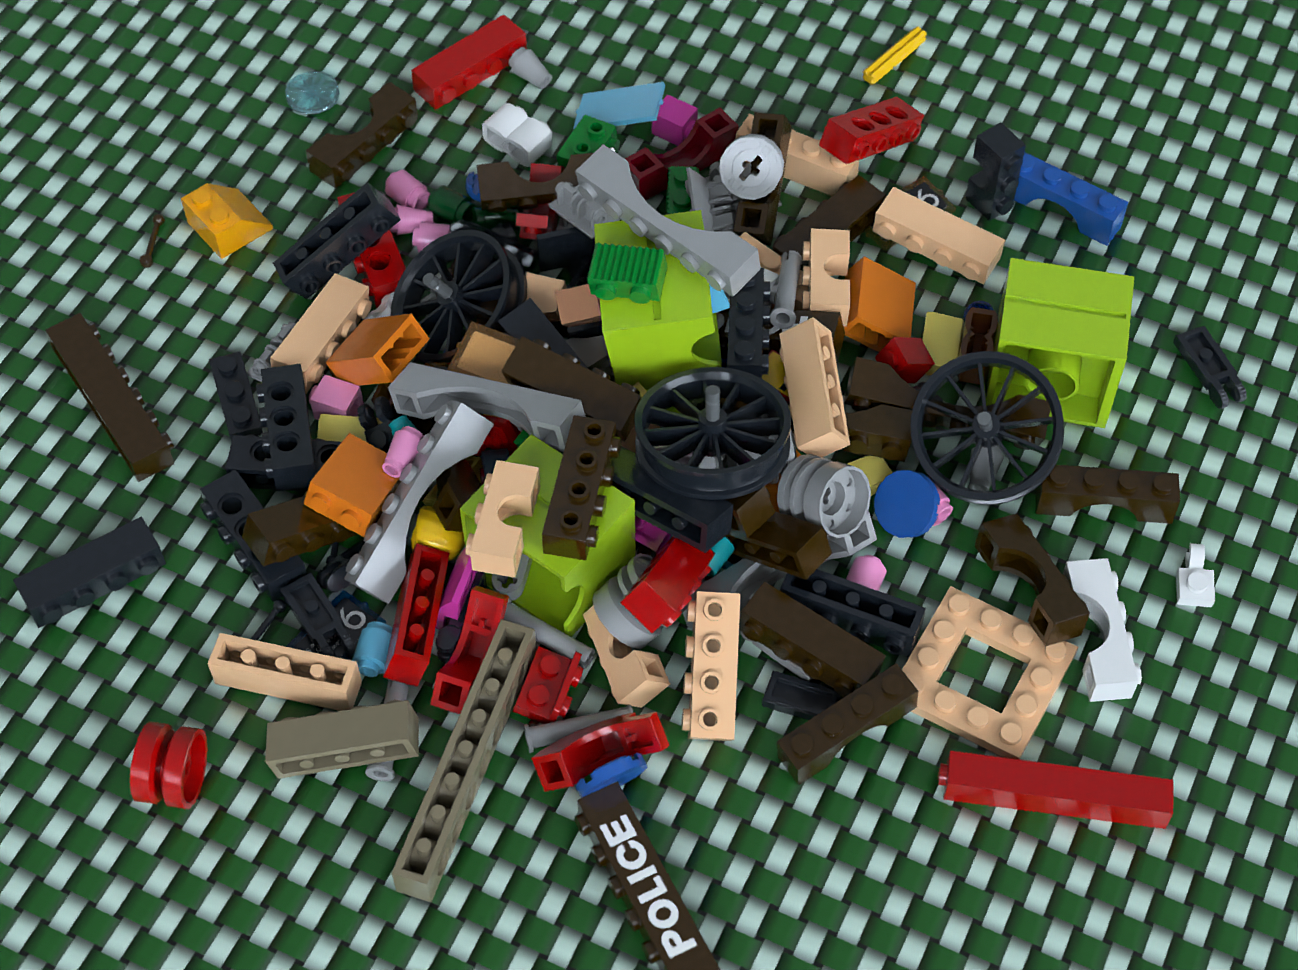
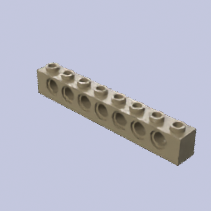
M501 619L392 871L397 892L432 902L537 651L535 629Z

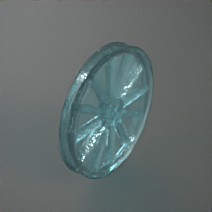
M310 71L294 77L288 83L285 94L289 106L295 111L303 114H318L327 111L335 105L339 98V87L336 80L329 74Z

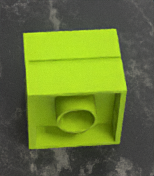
M701 210L663 215L678 224L704 230ZM623 220L594 224L595 245L599 242L602 245L604 243L616 246L620 244L621 246H635L636 248L640 246L642 248L648 247L649 249L654 247L658 250L653 241L646 236L640 237L636 235ZM670 253L668 255L665 254L667 272L660 301L650 300L648 303L639 304L633 302L630 298L600 299L602 332L615 381L619 385L625 382L633 386L639 381L644 389L648 390L661 380L682 371L704 367H722L717 313H712L709 283L705 277L696 271L694 273L688 271L681 264L680 260Z
M1010 258L998 313V325L993 351L1017 356L1042 372L1053 386L1059 398L1064 422L1105 428L1127 360L1135 276ZM990 367L986 389L987 405L996 403L1010 370ZM1015 372L1003 401L1019 394L1026 396L1037 387L1030 380ZM1042 393L1035 397L1046 400Z
M531 434L505 461L539 467L540 491L533 516L512 515L503 521L507 525L522 528L524 544L522 553L532 559L524 591L512 603L572 637L585 623L583 614L593 606L592 599L594 593L609 579L618 576L619 570L623 566L628 565V562L636 555L635 500L612 485L611 487H605L603 495L607 496L605 513L603 517H597L595 526H599L597 545L595 548H589L586 561L544 554L542 531L563 454ZM484 484L460 508L465 548L468 535L470 533L475 534L477 528L475 512L478 503L484 504L485 501ZM485 573L486 584L493 589L491 582L492 574ZM508 577L507 582L502 584V587L508 588L510 584H513V578Z

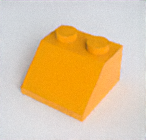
M206 183L181 198L188 224L221 259L273 229L272 224L239 189Z

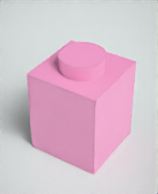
M325 374L319 385H315L309 395L313 416L318 420L320 414L358 416L357 408L364 404L360 386Z

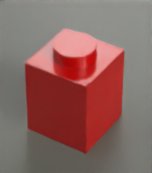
M893 337L875 356L877 362L889 364L907 383H917L935 364L921 338Z

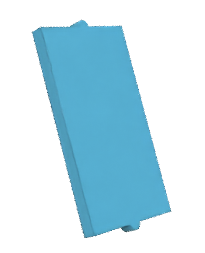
M664 82L585 93L582 96L579 109L575 111L577 116L573 128H576L584 114L615 126L656 121L660 105L664 103L662 97L665 84Z

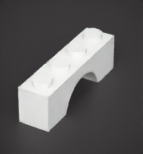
M1108 558L1066 562L1063 575L1066 576L1078 597L1086 603L1090 612L1089 618L1095 622L1103 636V644L1098 649L1088 653L1082 670L1089 701L1132 698L1137 684L1141 683L1142 676L1140 665L1134 663L1132 656L1134 649L1131 632H1126L1124 624L1126 620L1125 605L1123 601L1118 600L1117 574L1115 571H1111Z

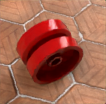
M152 721L144 725L138 736L131 762L130 790L133 800L158 804L164 799L167 806L190 809L195 804L200 793L205 775L208 750L205 731L200 728L181 726L174 732L172 725Z

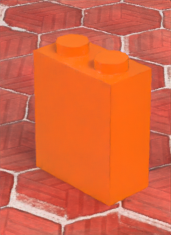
M865 256L848 269L847 276H845V280H850V309L847 326H844L845 336L880 352L893 337L911 338L916 283Z
M412 313L365 319L325 363L337 379L358 386L392 383L430 338Z
M349 433L310 481L303 504L364 537L369 527L382 514V505L391 493H395L401 482L399 480L400 477L394 478L384 472L382 465L385 462L387 453Z

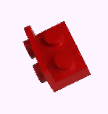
M538 646L513 712L534 719L542 724L556 722L558 716L565 718L573 699L567 696L570 686L577 687L584 670L583 667L578 666L582 654L575 651L572 659H569Z

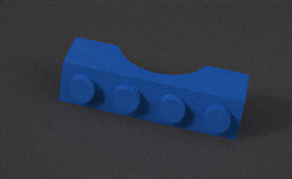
M1024 152L1014 201L1025 206L1036 199L1053 201L1064 207L1074 217L1081 234L1107 246L1122 226L1128 202Z

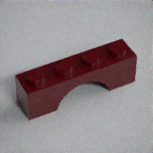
M718 108L697 119L686 139L673 150L663 154H653L645 147L626 157L631 177L645 201L667 189L669 167H697L701 171L714 162L721 160L726 148L736 140L738 124L726 112Z

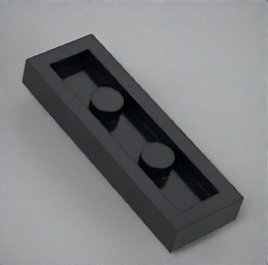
M241 351L209 359L231 442L233 435H262L263 429Z

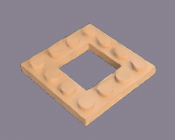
M950 586L902 669L918 690L917 708L911 712L1001 757L1020 760L1071 665L1078 646L1067 641L1045 646L1029 623ZM965 634L1028 664L1002 713L939 683L942 674Z

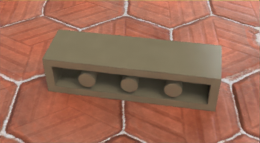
M391 700L381 705L355 706L350 710L338 712L325 711L319 712L314 716L301 718L287 717L281 721L267 723L265 762L278 779L419 756V718L408 700Z

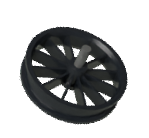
M459 230L448 233L427 245L407 266L393 296L391 316L412 313L416 318L428 315L419 324L425 333L429 335L430 339L415 355V358L419 359L426 366L451 367L458 359L463 357L471 341L469 340L461 346L463 323L472 339L474 333L478 332L472 319L478 313L490 318L478 333L502 341L500 335L504 332L498 321L525 302L527 298L525 271L519 259L511 251L485 232ZM478 250L470 264L471 252ZM496 253L499 259L488 267L490 261ZM456 259L453 279L447 264ZM438 272L440 273L443 281L436 277ZM503 276V285L490 287ZM425 290L436 295L437 299L420 303ZM499 299L493 313L481 308V303ZM447 338L445 353L438 354Z
M981 351L969 353L941 366L921 388L911 415L912 444L916 456L927 475L939 488L949 495L973 504L997 505L1008 503L1032 492L1042 484L1054 469L1064 442L1062 408L1049 380L1027 361L1002 352ZM983 367H999L1010 370L992 412L987 410ZM975 368L979 370L983 412L980 413L977 412L952 379L962 372ZM1015 372L1030 380L1037 387L997 416ZM949 381L975 417L974 419L935 404L931 400L937 391ZM1041 393L1045 397L1052 413V417L1003 423L1005 419ZM928 407L972 425L965 428L923 433L924 419ZM1053 424V434L1049 449L1006 433V429ZM966 434L972 435L934 464L931 462L925 448V439ZM1003 439H1007L1045 455V458L1036 470L1027 477L1001 442ZM974 442L977 443L959 485L938 471L941 466ZM997 445L1024 479L1013 486L1000 490L996 488L992 447ZM982 447L988 448L992 491L965 488Z
M704 367L673 374L651 387L640 400L635 412V446L640 466L657 484L682 496L719 500L752 493L775 479L786 465L789 457L791 414L787 402L771 384L760 377L744 371L723 367ZM703 398L705 409L700 412L689 400ZM720 398H726L725 402L720 408ZM738 401L747 403L746 406L732 412ZM673 406L681 414L668 411L667 409ZM763 414H766V415H768V416L770 417V418L756 419V418L760 417V416L763 415ZM650 424H654V425H658V426H661V427H665V428L648 429L649 426H650ZM779 435L776 441L761 437ZM670 445L660 451L654 448V446ZM746 451L760 454L762 456L758 457L757 459H753ZM694 452L686 465L675 462ZM726 453L738 466L723 468L721 456ZM705 456L715 458L716 469L698 467Z

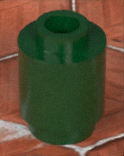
M445 185L434 189L428 199L429 210L434 215L452 224H455L457 221L459 222L460 219L468 220V222L472 220L473 208L476 207L475 204L471 202L469 197Z

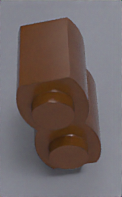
M975 307L968 311L959 357L969 353L994 350V340L998 325L996 311ZM983 367L984 383L988 378L990 367ZM978 368L957 375L960 382L980 385Z

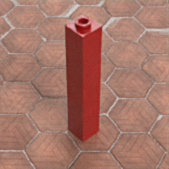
M950 751L947 764L940 763L938 785L944 786L943 800L1166 829L1173 815V779Z

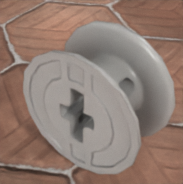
M747 134L740 136L729 144L721 157L719 172L722 183L730 193L741 199L755 200L765 197L776 188L783 175L784 160L782 152L775 142L764 135ZM757 156H760L762 161L757 166L760 172L752 171L747 177H744L742 172L748 166L744 163L745 160L751 163Z

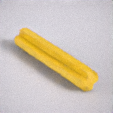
M920 27L913 28L863 70V80L867 81L870 85L879 81L926 41V31Z

